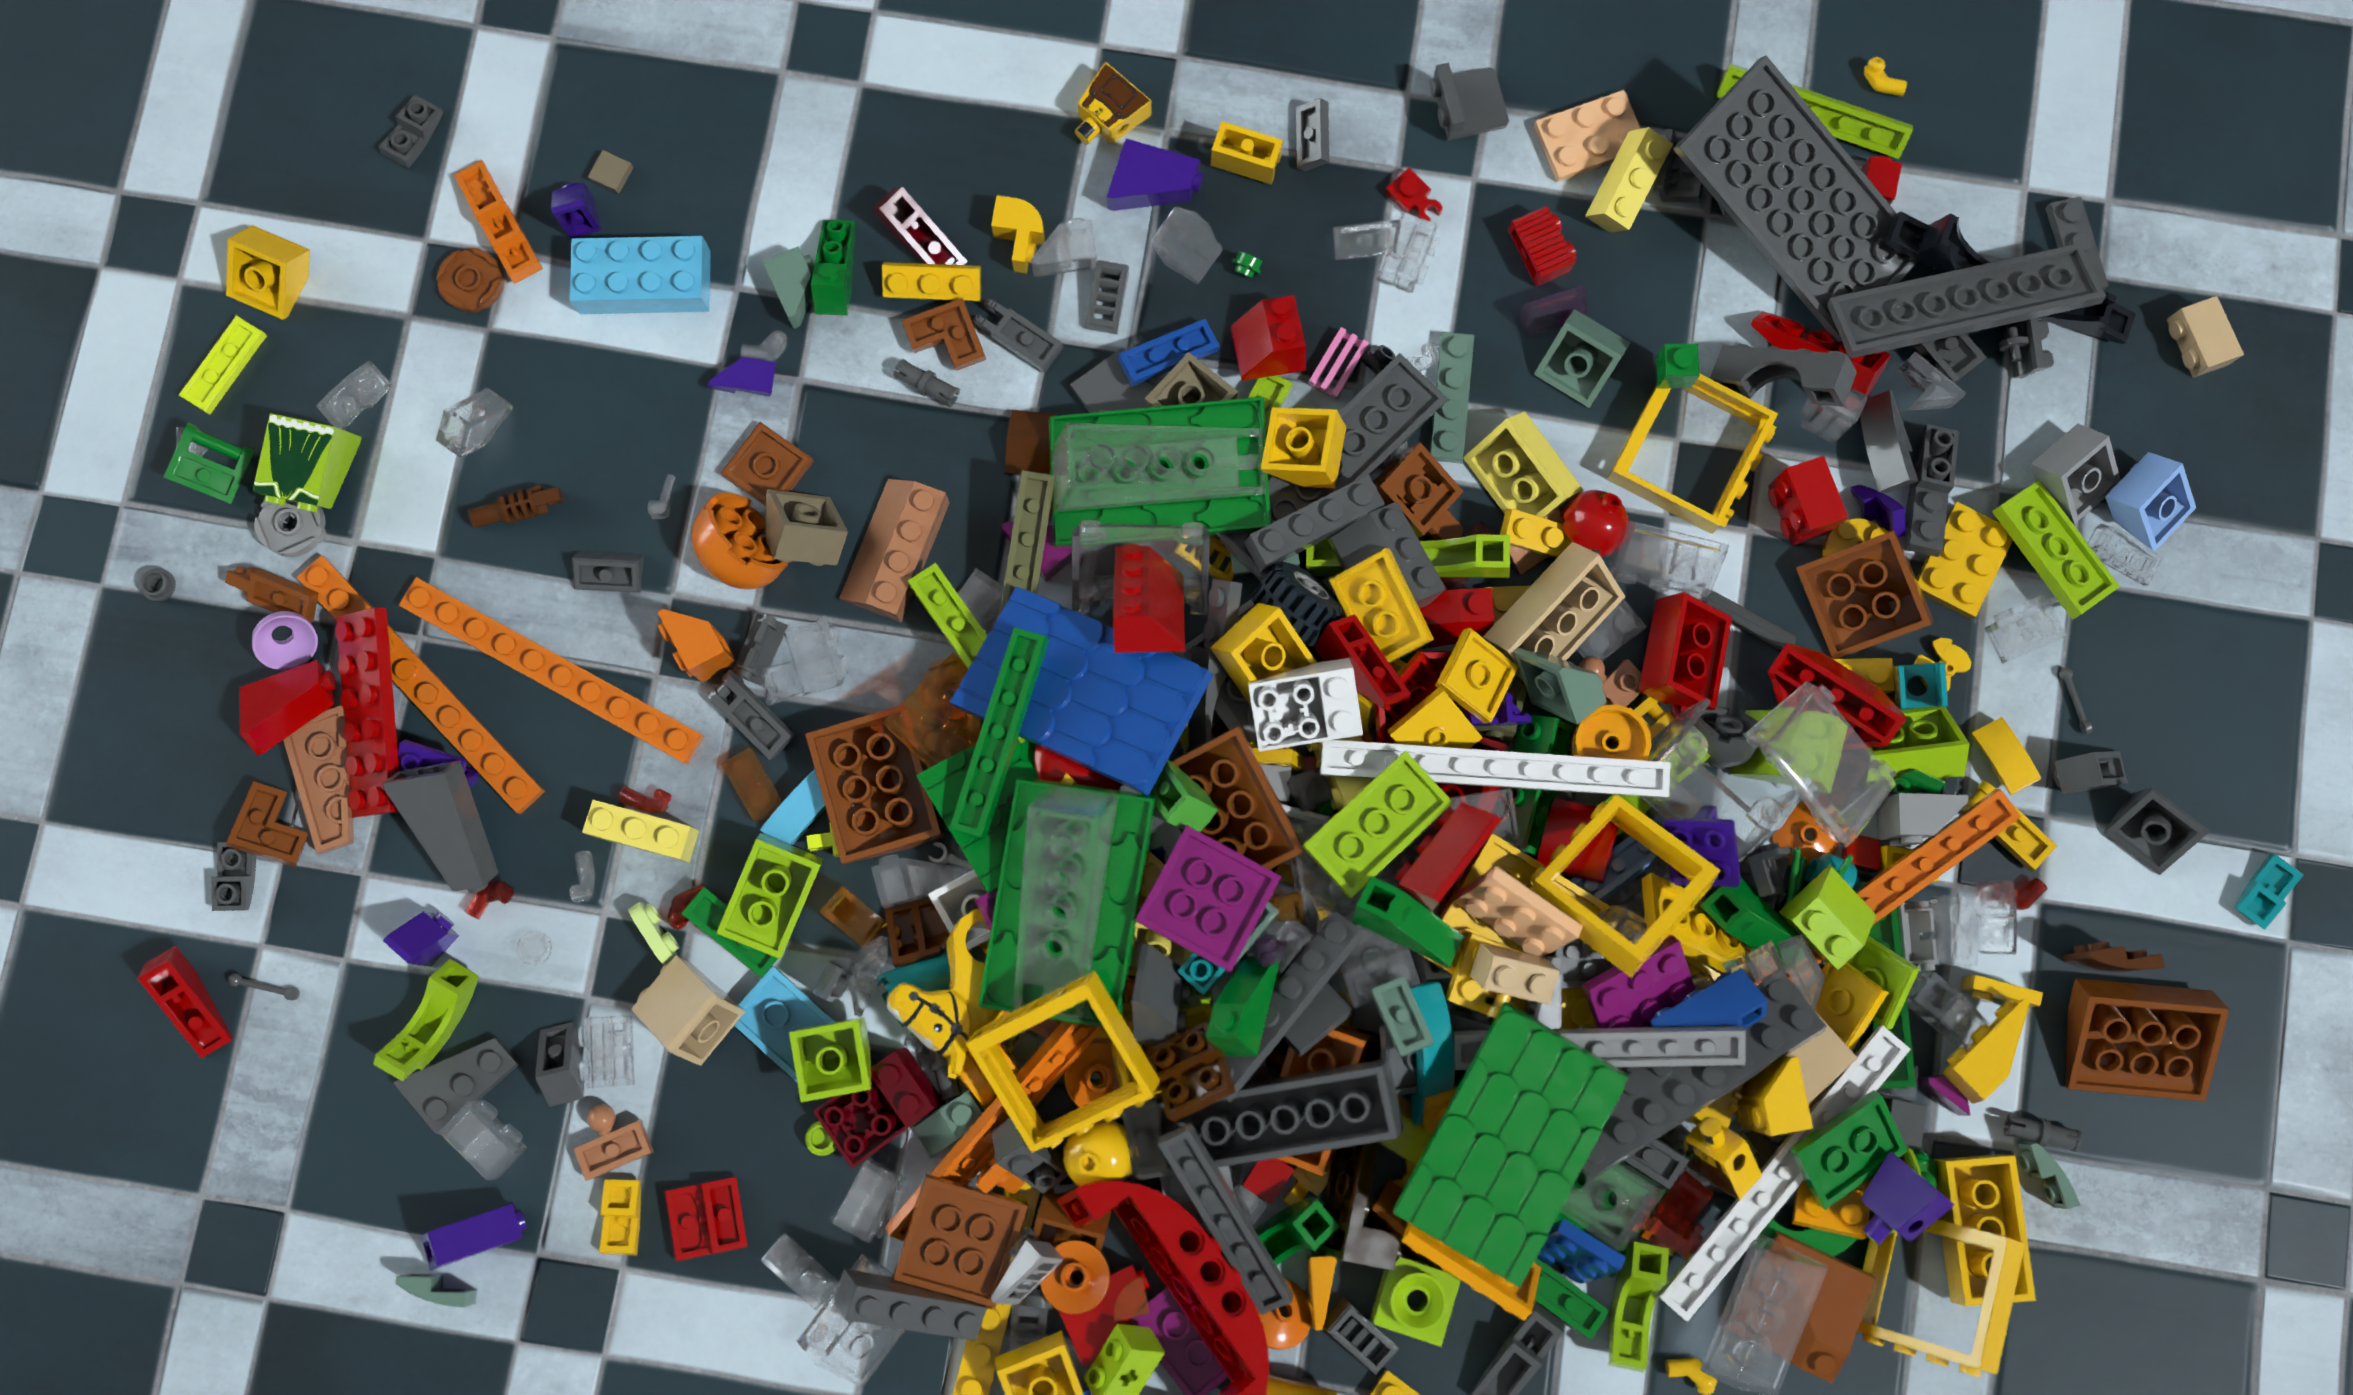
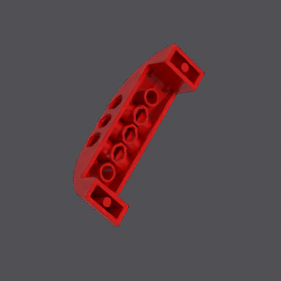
M1122 1181L1095 1182L1082 1185L1057 1199V1202L1076 1230L1097 1221L1113 1209L1232 1382L1218 1395H1266L1269 1378V1353L1264 1326L1257 1309L1241 1284L1242 1277L1233 1265L1227 1264L1221 1255L1222 1249L1218 1241L1212 1235H1207L1205 1230L1179 1203L1157 1190L1140 1184Z

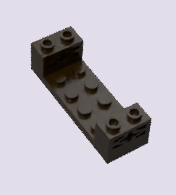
M1370 1044L1364 1062L1381 1060V1045ZM1382 1141L1337 1148L1330 1169L1323 1207L1339 1225V1228L1316 1251L1342 1261L1394 1270L1395 1263L1401 1254V1234L1363 1223L1370 1209L1368 1196L1371 1183L1376 1177L1377 1166L1375 1160L1377 1149Z

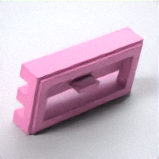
M1342 327L1339 329L1308 383L1310 386L1336 400L1369 346L1368 341H1361L1357 335L1347 333V330ZM1341 341H1346V345L1324 382H1319V378ZM1353 346L1357 347L1358 350L1334 389L1330 388L1329 385Z

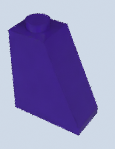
M1126 138L1106 196L1107 209L1117 211L1190 202L1193 191L1199 192L1204 173L1200 172V159Z
M513 1204L429 1231L421 1237L430 1271L518 1241L523 1238L521 1231L526 1230L521 1210L515 1211Z

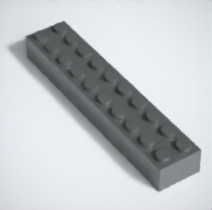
M1389 1058L1247 1082L1231 1102L1223 1098L1175 1122L1166 1117L1163 1099L1146 1102L1140 1107H1135V1105L1129 1106L1124 1109L1120 1116L1113 1119L1124 1126L1128 1131L1126 1134L1130 1137L1131 1143L1134 1142L1136 1147V1164L1130 1176L1123 1182L1174 1175L1175 1172L1158 1146V1140L1160 1136L1190 1123L1217 1168L1397 1139L1404 1130ZM1065 1114L1052 1116L1043 1123H1049ZM1070 1135L1064 1137V1140L1055 1147L1062 1160L1064 1146ZM1068 1176L1054 1186L1055 1194L1069 1192L1079 1186Z

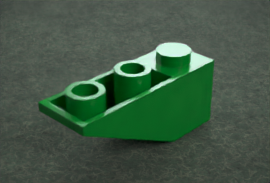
M823 220L811 280L815 315L848 316L852 293L855 221Z
M1373 876L1370 877L1356 905L1352 922L1448 968L1464 938L1462 934L1406 892Z
M1742 877L1738 887H1717L1700 905L1727 933L1785 969L1811 948L1762 897H1759V894Z

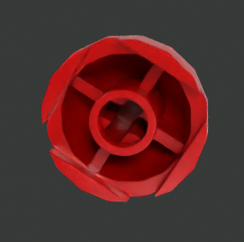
M1593 489L1579 493L1560 513V517L1563 516L1565 520L1561 526L1569 539L1587 549L1592 548L1600 551L1598 554L1602 557L1611 555L1624 540L1628 532L1629 517L1622 501L1615 494Z

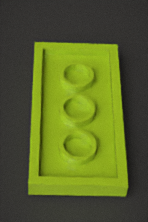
M2040 479L1992 511L2072 620L2082 615L2120 587Z
M1404 751L1309 838L1302 847L1350 899L1368 883L1371 876L1375 877L1454 802L1411 755Z

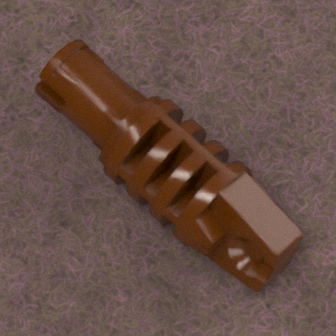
M541 485L501 495L494 503L469 509L468 514L474 528L500 521L511 524L549 513L548 507L564 502L562 490L558 487L543 490Z

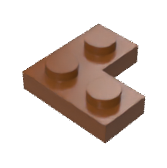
M963 298L901 320L914 354L945 342L956 371L986 360Z
M253 781L226 843L227 847L296 868L309 833L276 823L287 798V792Z

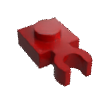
M1407 168L1386 187L1385 194L1406 215L1414 209L1417 212L1419 222L1426 227L1431 221L1430 217L1425 213L1426 210H1433L1438 216L1442 213L1443 207L1440 202L1427 198L1430 195L1431 188L1410 168Z

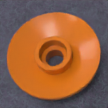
M1797 803L1785 808L1776 817L1771 837L1772 843H1779L1780 847H1792L1793 852L1796 847H1799L1801 849L1800 858L1805 857L1807 859L1806 870L1810 861L1815 857L1819 858L1826 853L1835 856L1839 847L1840 833L1839 829L1830 828L1814 813V804ZM1806 829L1813 831L1814 839L1812 841L1805 838L1804 832ZM1793 854L1786 856V858H1790V866L1792 864Z
M1101 1042L1089 1044L1069 1069H1066L1064 1074L1065 1088L1070 1099L1079 1108L1119 1089L1110 1044ZM1093 1072H1097L1100 1075V1083L1098 1085H1094L1090 1081V1076Z
M1083 1241L1061 1243L1055 1249L1061 1254L1063 1260L1040 1283L1042 1292L1046 1300L1061 1312L1068 1314L1085 1313L1096 1307L1106 1295L1110 1282L1107 1261L1103 1254L1089 1243ZM1077 1270L1083 1274V1281L1080 1284H1075L1072 1279L1073 1273Z
M1285 1279L1293 1293V1301L1284 1305L1288 1312L1287 1317H1283L1280 1314L1279 1308L1262 1315L1257 1309L1264 1326L1268 1348L1275 1350H1286L1297 1346L1305 1339L1311 1327L1312 1313L1309 1299L1297 1284L1288 1279Z

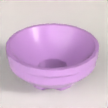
M290 611L275 612L264 617L256 625L252 634V648L255 656L262 664L275 670H290L304 665L313 657L318 645L316 631L309 620L298 613ZM279 626H288L292 629V635L283 641L274 639L272 632Z

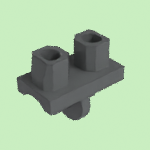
M2034 318L2007 324L2008 338L2000 341L1998 345L2001 352H2010L2014 378H2024L2053 366V354L2049 350H2043L2041 342L2049 334L2047 321Z

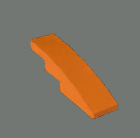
M483 160L454 174L474 216L481 224L491 246L498 254L513 283L516 284L542 270L541 263Z

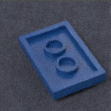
M1561 1219L1553 1224L1548 1233V1238L1537 1256L1539 1260L1546 1264L1553 1265L1555 1263L1566 1270L1564 1274L1568 1278L1580 1284L1592 1282L1621 1270L1626 1259L1622 1254L1565 1219Z

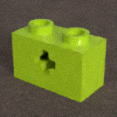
M1116 1324L1084 1376V1380L1093 1395H1139L1165 1354V1351L1150 1327Z

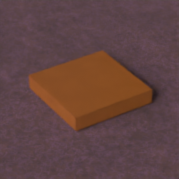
M759 422L721 471V475L766 507V493L768 489L791 492L813 464L814 460L762 422Z

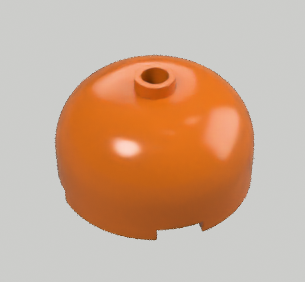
M718 493L700 510L692 525L691 542L697 559L710 575L730 587L753 590L767 586L788 566V562L774 559L766 543V535H760L766 529V520L757 510L749 506L752 502L751 500L733 493Z

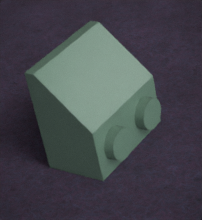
M1574 309L1534 375L1590 408L1630 345V342Z
M1517 648L1513 651L1533 705L1574 724H1579L1606 702L1602 689V680L1595 672L1585 670L1570 661L1562 660L1550 654Z

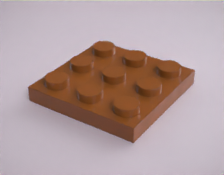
M925 1174L893 1273V1280L995 1308L997 1303H994L990 1298L1008 1270L1028 1208L1027 1202L992 1192L985 1194L978 1188Z

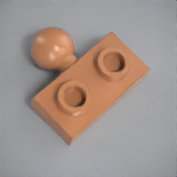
M1595 656L1585 657L1579 663L1578 667L1593 671L1601 678L1603 683L1602 689L1606 698V702L1602 705L1618 704L1627 707L1641 693L1638 690L1642 673L1629 659L1619 664L1608 676L1604 674V663Z
M598 1104L591 1108L587 1115L588 1125L592 1130L599 1132L601 1137L574 1148L585 1181H590L654 1153L642 1120L614 1131L612 1127L616 1120L614 1110L606 1104Z

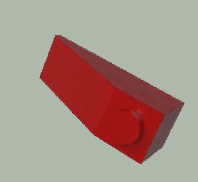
M1355 614L1328 623L1314 648L1324 662L1349 658L1353 666L1356 690L1382 708L1408 699L1411 696L1410 691Z
M176 945L144 964L137 978L138 981L200 1058L232 1041L233 1037L198 973Z

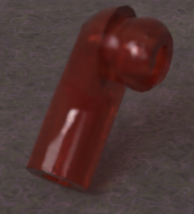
M624 787L618 795V800L621 803L643 812H664L669 808L667 805L672 799L670 793L661 789H656L652 798L629 787Z
M2033 878L2023 889H2011L2009 885H2001L1995 892V898L1997 901L2002 902V906L2007 909L2026 910L2048 888L2040 879Z
M500 880L488 883L487 888L475 893L464 912L479 920L489 903L497 900L503 904L509 903L514 895V889L511 886H507L506 882Z
M703 883L673 897L667 915L668 923L672 928L680 930L687 926L689 920L681 913L702 888L705 887Z

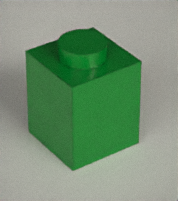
M1664 344L1656 356L1657 389L1692 387L1700 376L1698 344Z

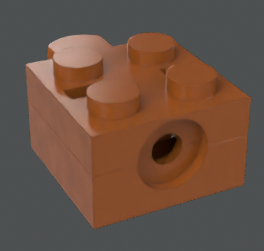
M1421 442L1402 450L1373 481L1385 503L1382 507L1398 502L1417 538L1424 535L1431 541L1460 538L1463 527L1447 509L1464 491Z

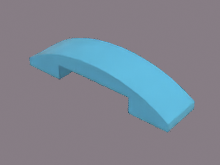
M815 769L790 793L760 829L765 835L793 846L809 830L807 827L826 809Z

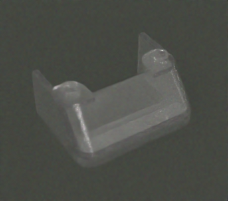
M1705 698L1675 718L1648 756L1647 761L1670 762L1669 797H1640L1665 819L1693 818L1703 805L1716 806L1718 819H1732L1735 823L1739 864H1741L1783 826L1807 791V788L1801 785L1775 799L1770 797L1761 798L1751 808L1701 764L1707 755L1708 743L1705 736L1694 725L1711 703Z

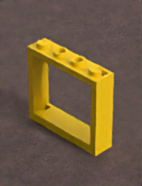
M1700 374L1691 388L1681 389L1756 427L1712 514L1628 472L1671 388L1657 389L1656 385L1607 480L1713 534L1720 526L1725 528L1729 519L1733 516L1734 510L1730 509V506L1735 498L1740 500L1749 484L1744 479L1749 470L1754 472L1763 457L1759 450L1763 442L1768 444L1774 436L1777 427L1773 423L1778 413Z
M1616 794L1608 804L1602 801L1593 811L1590 817L1592 820L1589 824L1586 825L1582 822L1571 835L1570 839L1572 841L1567 847L1561 844L1550 858L1551 864L1547 868L1540 866L1529 881L1533 883L1531 891L1583 926L1579 935L1583 942L1631 978L1707 893L1718 876L1720 869ZM1609 821L1691 880L1635 945L1553 883L1560 873Z
M1095 970L977 1029L966 1042V1046L1031 1153L1043 1147L1048 1148L1051 1146L1053 1149L1064 1140V1137L1073 1133L1075 1136H1080L1089 1131L1094 1126L1093 1123L1102 1119L1105 1122H1109L1120 1116L1125 1108L1133 1104L1135 1107L1143 1106L1146 1100L1154 1097L1153 1093L1160 1082V1079ZM1087 999L1136 1081L1044 1124L996 1044Z
M1942 1220L1935 1221L1923 1231L1994 1250L1973 1350L1970 1355L1876 1326L1897 1232L1889 1234L1880 1245L1870 1239L1863 1271L1874 1275L1876 1281L1858 1328V1332L1863 1333L1862 1340L1879 1346H1884L1885 1340L1895 1343L1893 1350L1911 1356H1916V1351L1918 1350L1927 1353L1926 1361L1948 1367L1950 1360L1960 1364L1958 1371L1980 1377L1981 1370L1997 1374L2025 1243Z

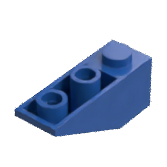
M1740 968L1733 973L1726 972L1720 975L1711 986L1702 991L1695 990L1691 992L1682 1003L1675 1007H1666L1660 1010L1651 1020V1027L1743 1026L1746 1029L1767 1016V999L1745 971Z

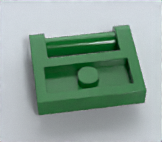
M187 423L164 478L231 504L254 453V449L247 446L240 448L197 430L198 426ZM190 443H196L237 460L235 469L233 470L187 451Z

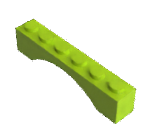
M1476 534L1446 540L1419 541L1439 577L1510 578V535ZM1331 537L1306 549V568L1314 576H1336L1345 571L1328 542Z

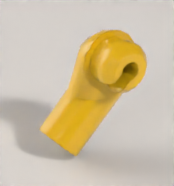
M1698 1358L1665 1360L1668 1378L1688 1376L1695 1383L1699 1393L1709 1395L1714 1392L1717 1384L1716 1375Z

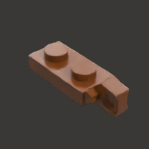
M238 565L236 568L227 571L225 583L243 590V595L247 597V602L273 613L280 611L295 612L304 616L310 623L314 622L318 592L252 566L246 568Z

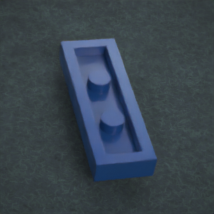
M1203 319L1119 353L1117 360L1133 387L1171 371L1188 352L1197 359H1201L1218 352L1220 345L1206 319Z

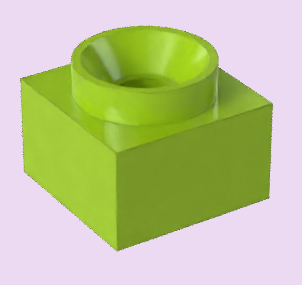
M1400 1255L1395 1263L1394 1270L1384 1269L1369 1320L1373 1325L1441 1347L1461 1280L1453 1274L1447 1273L1442 1268ZM1414 1290H1421L1423 1292L1422 1303L1417 1307H1409L1407 1304L1409 1293Z

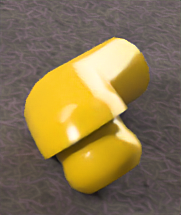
M1879 57L1871 58L1868 61V65L1864 67V76L1873 90L1902 97L1906 90L1907 81L1888 77L1884 72L1885 61Z

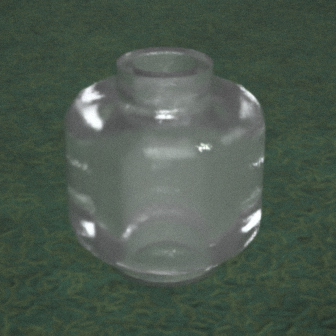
M1613 905L1602 910L1597 915V917L1634 945L1647 931L1645 919L1623 905Z

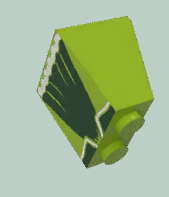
M270 413L252 492L265 495L264 502L285 506L286 500L297 502V509L314 513L318 512V507L332 509L360 446L362 437L337 427Z

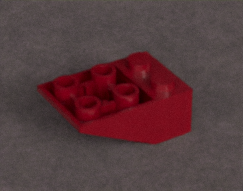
M907 1046L893 1051L871 1068L870 1090L833 1096L814 1110L813 1113L853 1169L942 1106L945 1101H941L940 1094Z

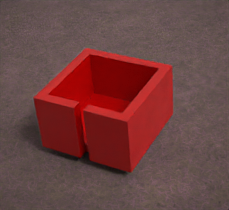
M1824 456L1786 468L1768 485L1769 501L1774 508H1777L1781 518L1780 528L1785 538H1789L1792 546L1827 535L1849 518Z

